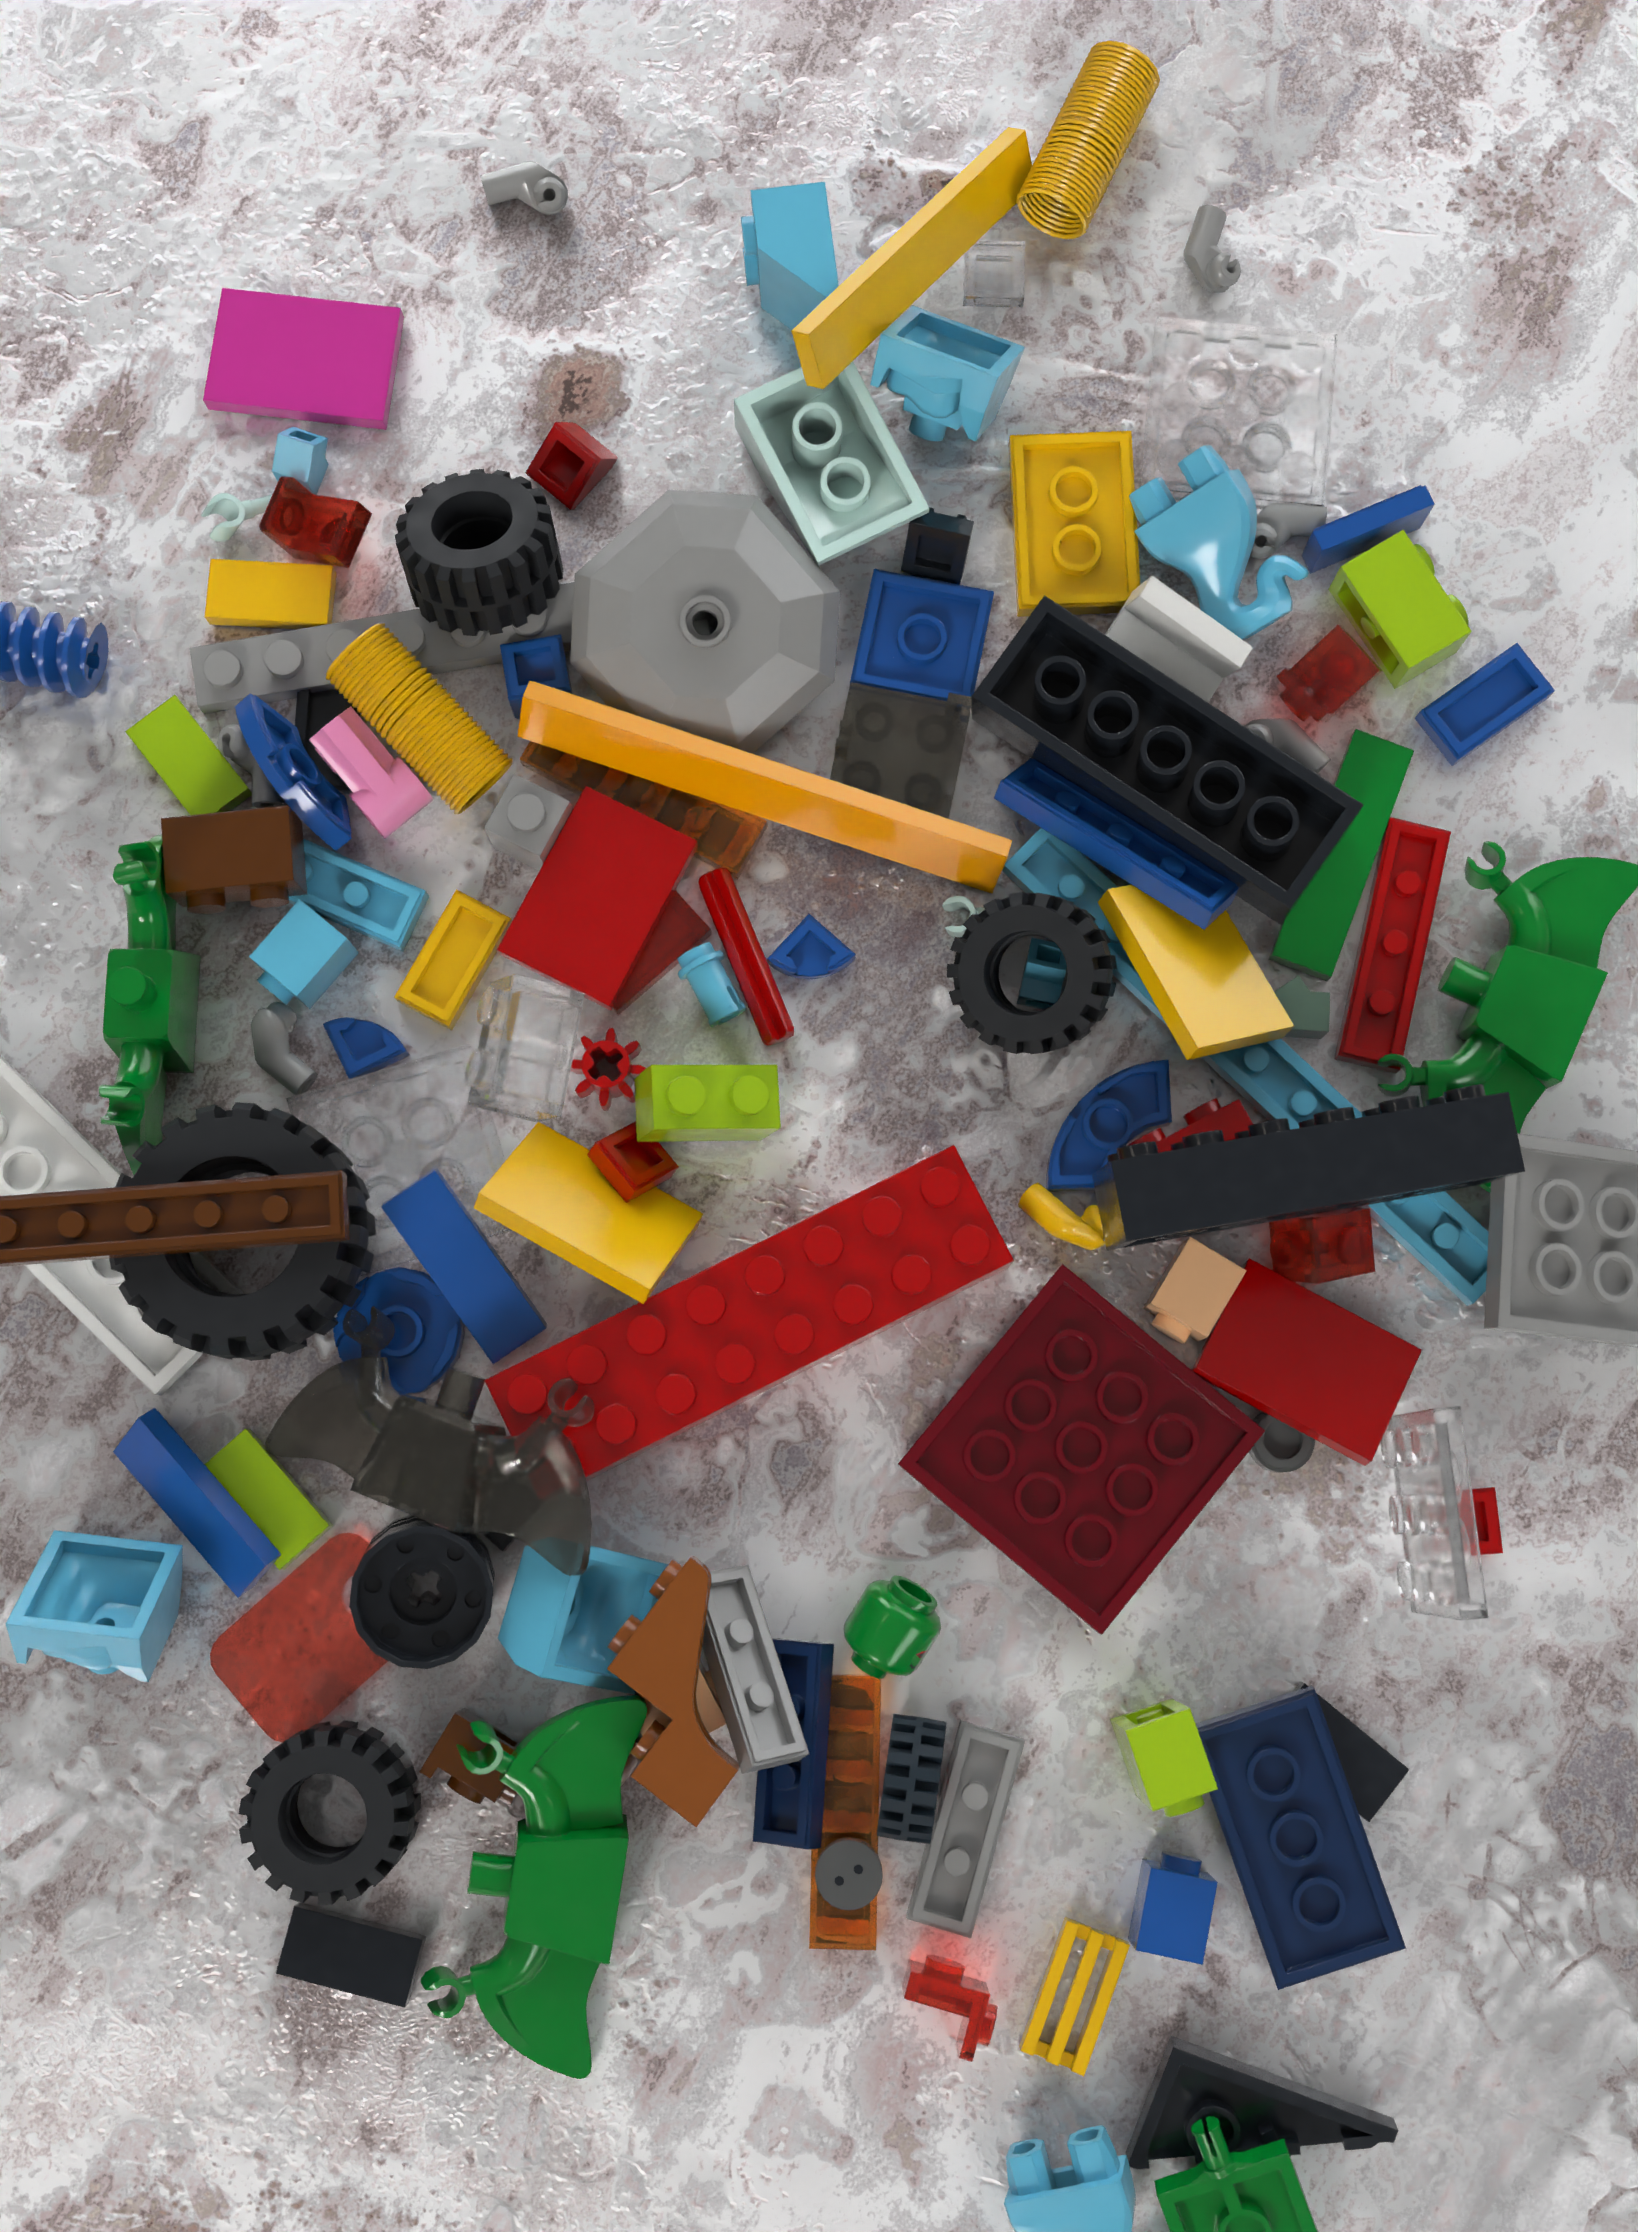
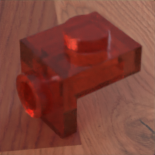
M281 476L262 517L259 528L261 532L295 559L349 568L372 513L358 501L312 494L295 478Z
M1337 625L1292 668L1285 667L1276 677L1286 687L1279 694L1280 698L1300 720L1305 722L1312 716L1317 722L1327 723L1383 670L1342 625Z
M1353 1207L1269 1222L1270 1254L1273 1271L1288 1278L1290 1281L1320 1284L1375 1272L1370 1208Z
M927 1955L925 1963L909 1959L902 1983L904 1999L963 2016L956 2041L958 2058L972 2062L977 2044L988 2047L997 2016L998 2006L988 2003L990 1993L986 1982L964 1976L965 1966L948 1958Z

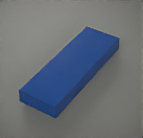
M437 1167L382 1204L381 1208L492 1364H495L547 1328L544 1318Z
M156 1408L138 1417L113 1453L237 1598H239L258 1583L281 1556L280 1552Z

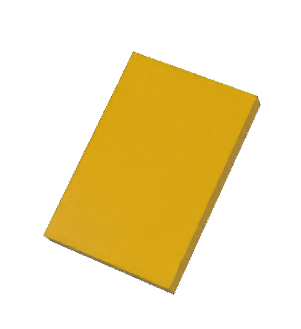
M1131 431L1010 435L1008 447L1017 617L1030 616L1044 595L1074 615L1119 613L1132 591L1140 585L1138 537L1134 532L1137 529V517L1129 495L1135 491Z
M1133 885L1107 889L1099 899L1098 904L1186 1060L1282 1039L1294 1027L1226 910L1204 930Z
M538 1121L478 1193L473 1208L644 1304L697 1230L703 1213L657 1187L626 1203L588 1157L589 1149Z

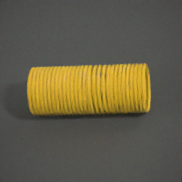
M1110 40L1099 42L1090 49L1088 57L1085 59L1083 67L1080 69L1078 77L1075 79L1073 87L1063 103V107L1060 108V112L1057 118H1055V122L1048 132V136L1045 138V142L1042 144V148L1039 150L1020 192L1017 194L1016 203L1021 214L1038 230L1062 239L1079 238L1086 233L1106 193L1107 187H1109L1110 181L1119 163H1121L1124 153H1126L1129 143H1131L1134 133H1136L1139 123H1141L1144 113H1146V109L1149 107V103H1151V99L1159 86L1160 77L1156 66L1147 55L1137 48L1124 42Z
M385 623L375 624L363 632L329 666L326 672V680H330L331 685H335V689H339V693L343 694L344 699H348V703H352L353 708H357V713H361V716L370 722L371 727H376V733H381V737L386 738L387 744L392 745L393 750H397V754H401V759H406V764H410V768H414L415 773H419V777L423 778V782H428V787H432V791H437V796H441V800L445 801V805H450V810H454V814H460L469 808L511 767L512 758H508V753H504V749H499V744H495V740L491 739V735H486V730H482V726H477V721H473V716H469V712H464V707H460V702H455L456 698H451V693H447V688H443V684L437 685V679H432V673H427V667H422V662L416 660V656H412L411 651H407V646H403V642H398V637H394V632H390L389 628H385Z

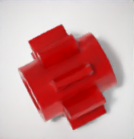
M614 1028L608 1029L605 1040L595 1043L586 1036L581 1037L582 1045L586 1050L582 1060H570L567 1064L570 1071L576 1074H584L586 1077L575 1089L580 1099L589 1096L594 1091L599 1095L603 1111L609 1110L612 1098L624 1096L627 1101L634 1103L635 1095L631 1087L634 1079L646 1069L641 1065H632L631 1060L636 1058L642 1050L638 1041H632L623 1048L618 1044ZM604 1058L611 1064L618 1062L617 1066L621 1075L614 1081H611L605 1075L600 1076L596 1066L597 1063Z

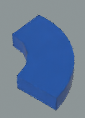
M251 693L235 706L240 729L252 755L272 786L294 813L317 836L337 851L352 839L346 797L319 771L314 761L306 752L297 727L256 695Z
M1169 1060L1151 1061L1123 1069L1101 1081L1077 1103L1062 1124L1051 1149L1046 1173V1189L1049 1192L1095 1190L1092 1174L1108 1163V1155L1117 1153V1148L1126 1146V1144L1144 1131L1169 1126L1172 1123Z

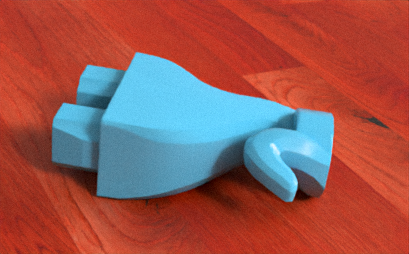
M1204 445L1178 463L1193 490L1191 494L1176 503L1163 478L1158 477L1147 482L1129 495L1135 515L1141 524L1134 532L1148 553L1156 560L1176 568L1191 580L1196 590L1200 610L1242 640H1246L1293 610L1292 598L1285 581V576L1287 575L1293 580H1302L1308 577L1309 572L1304 566L1289 556H1271L1262 563L1257 572L1256 586L1258 594L1256 600L1250 605L1240 602L1238 598L1239 588L1253 548L1257 529L1256 503L1240 469L1230 470L1226 462L1211 445Z
M1099 2125L1079 2129L1069 2135L1067 2146L1073 2164L1070 2166L1051 2169L1044 2140L1034 2138L1010 2145L1006 2155L1009 2189L1004 2206L1015 2232H1132L1136 2194L1127 2155L1117 2156L1105 2126Z

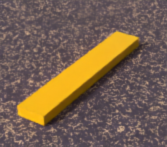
M1008 127L791 330L807 386L824 389L1016 204L1017 194L1020 192L1022 184L1030 172V168H1032L1026 131L1024 129Z

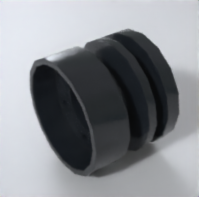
M418 1512L393 1520L372 1538L352 1577L349 1607L357 1633L376 1655L399 1667L430 1669L455 1661L477 1643L491 1617L495 1571L488 1548L470 1526L447 1514ZM432 1570L439 1575L436 1588L440 1592L438 1595L428 1590L420 1597L413 1594L412 1589L415 1582L411 1575L413 1572L423 1577Z

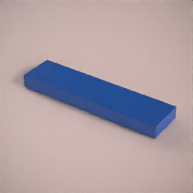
M1030 758L1000 781L994 799L1204 930L1232 904L1239 890V887L1236 886L1237 884L1035 759Z

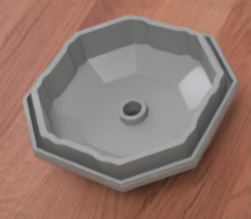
M667 490L575 573L570 664L607 706L754 754L835 681L840 591L758 496ZM708 612L717 619L718 626L712 634L700 635L694 630L693 620L699 613Z

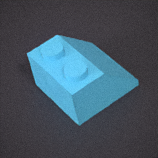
M825 182L751 190L752 215L741 217L744 246L743 258L747 286L758 285L761 308L791 330L839 286Z

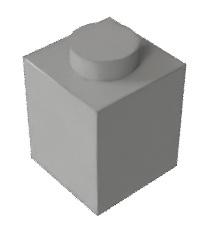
M514 773L484 829L495 849L540 871L573 808L570 801Z

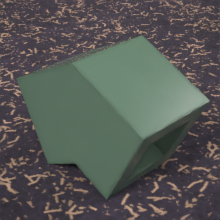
M1300 976L1295 977L1274 991L1294 1025L1284 1037L1322 1039L1329 1032L1330 993L1310 992Z

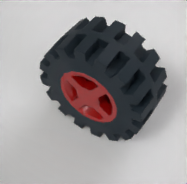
M893 1714L877 1836L908 1842L931 1843L944 1751L946 1722L923 1717Z

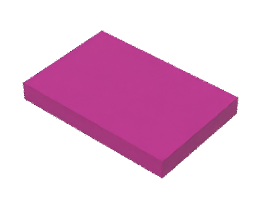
M222 288L203 401L208 410L387 430L404 323L402 310L398 307Z

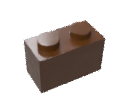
M288 805L161 818L166 894L180 906L187 907L188 912L195 914L219 913L226 910V903L250 901L252 906L261 908L280 907L289 903L290 896L307 895L302 821Z

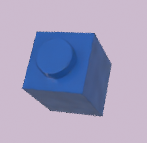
M1166 1851L1162 1852L1160 1862L1142 1858L1128 1940L1136 1951L1203 1965L1218 1882L1208 1872L1200 1871L1202 1864L1200 1859Z

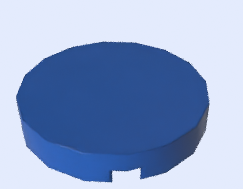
M397 1267L377 1272L371 1277L367 1276L358 1282L355 1288L361 1290V1294L352 1308L343 1305L338 1311L336 1319L339 1323L333 1329L339 1357L350 1377L370 1391L397 1397L425 1392L445 1379L460 1358L465 1330L462 1320L430 1275L422 1271Z

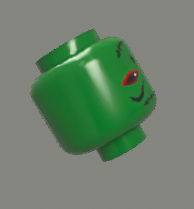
M895 1575L890 1581L877 1580L870 1583L843 1627L844 1637L854 1651L851 1656L853 1663L863 1672L878 1679H884L887 1673L907 1676L915 1672L941 1631L940 1617L935 1611L937 1607L935 1598L923 1587L902 1576Z

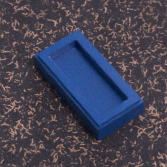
M1419 485L1315 528L1301 555L1309 573H1314L1367 551L1401 530L1408 534L1420 529L1435 503L1426 485Z
M1516 643L1422 709L1414 719L1450 765L1454 766L1548 699L1555 690L1519 644Z

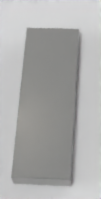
M744 1565L710 1571L712 1583L702 1647L741 1773L745 1774L797 1762L807 1756L809 1751L749 1566Z
M960 1720L936 1805L931 1843L926 1844L906 1913L907 1919L964 1937H972L1025 1740L1023 1738Z

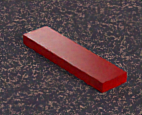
M1393 817L1389 818L1380 844L1335 1051V1060L1393 1074L1401 1070L1398 1066H1378V1061L1388 1054L1404 1055L1451 831Z

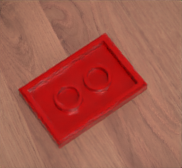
M585 786L497 948L499 955L611 1011L699 847L698 841Z
M1249 1258L1242 1266L1243 1269L1247 1270L1211 1330L1192 1371L1204 1381L1366 1466L1373 1460L1422 1349Z

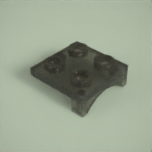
M850 682L843 719L840 720L839 737L836 739L830 780L949 819L972 709V697L949 693L947 701Z

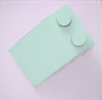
M853 361L824 389L807 386L802 367L734 399L735 428L762 481L818 566L929 513L930 508Z

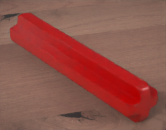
M727 868L709 871L699 878V888L762 1042L766 1046L784 1042L794 1035V1026L731 873Z

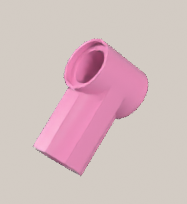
M351 706L309 739L316 752L352 792L349 794V797L384 839L433 801L430 793L400 757L396 756L393 758Z

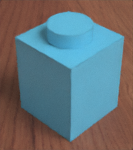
M299 899L249 957L264 971L257 979L264 988L285 1005L293 997H296L311 1009L359 952L343 934Z

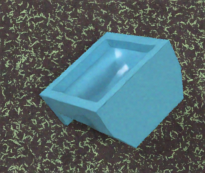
M912 305L881 333L870 385L879 388L886 381L889 390L905 396L903 410L913 413L909 431L917 437L929 441H942L947 427L958 430L963 425L968 439L976 442L996 419L1025 347Z
M54 1530L6 1622L16 1662L26 1664L33 1649L41 1650L45 1655L64 1659L66 1662H72L88 1668L96 1674H110L121 1670L126 1675L139 1681L149 1682L179 1613L183 1578V1545Z
M550 1537L524 1546L498 1639L515 1665L541 1678L635 1695L636 1691L607 1669L617 1656L607 1646L632 1614L640 1621L644 1620L658 1601L656 1597L649 1593V1590L669 1564L556 1537Z

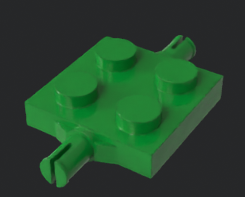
M1206 2117L1208 2131L1213 2143L1209 2141L1202 2119L1197 2120L1191 2126V2132L1196 2139L1203 2162L1194 2168L1154 2180L1157 2198L1170 2232H1318L1285 2139L1244 2152L1230 2153L1220 2128V2122L1216 2117Z

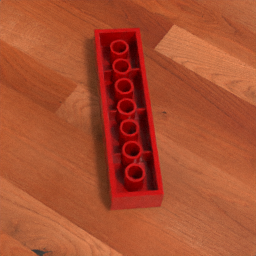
M952 1145L649 1297L644 1304L639 1302L484 1381L541 1500H551L1008 1269L1014 1259L956 1147Z

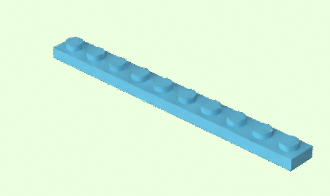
M1040 828L1004 864L1002 872L1025 893L1037 892L1061 897L1074 902V905L1080 909L1087 910L1096 919L1094 922L1099 929L1105 930L1111 941L1107 945L1110 954L1115 955L1117 969H1113V975L1165 1023L1098 904L1099 899L1107 889L1116 888L1117 886L1081 852ZM1282 1039L1201 1057L1267 1120L1287 1118L1290 1130L1299 1128V1122L1314 1119V1114L1339 1108L1353 1107L1355 1118L1362 1117L1360 1111ZM1446 1191L1361 1206L1466 1306L1474 1304L1486 1291L1489 1231Z

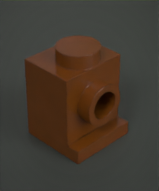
M466 1708L455 1712L419 1772L431 1779L443 1770L451 1775L447 1785L464 1798L481 1804L486 1797L494 1803L497 1800H501L511 1806L518 1794L499 1781L501 1773L496 1770L481 1775L471 1773L465 1767L456 1747L459 1744L472 1752L483 1749L487 1743H484L473 1734L470 1723L478 1720L487 1721ZM490 1724L503 1750L512 1754L520 1742Z

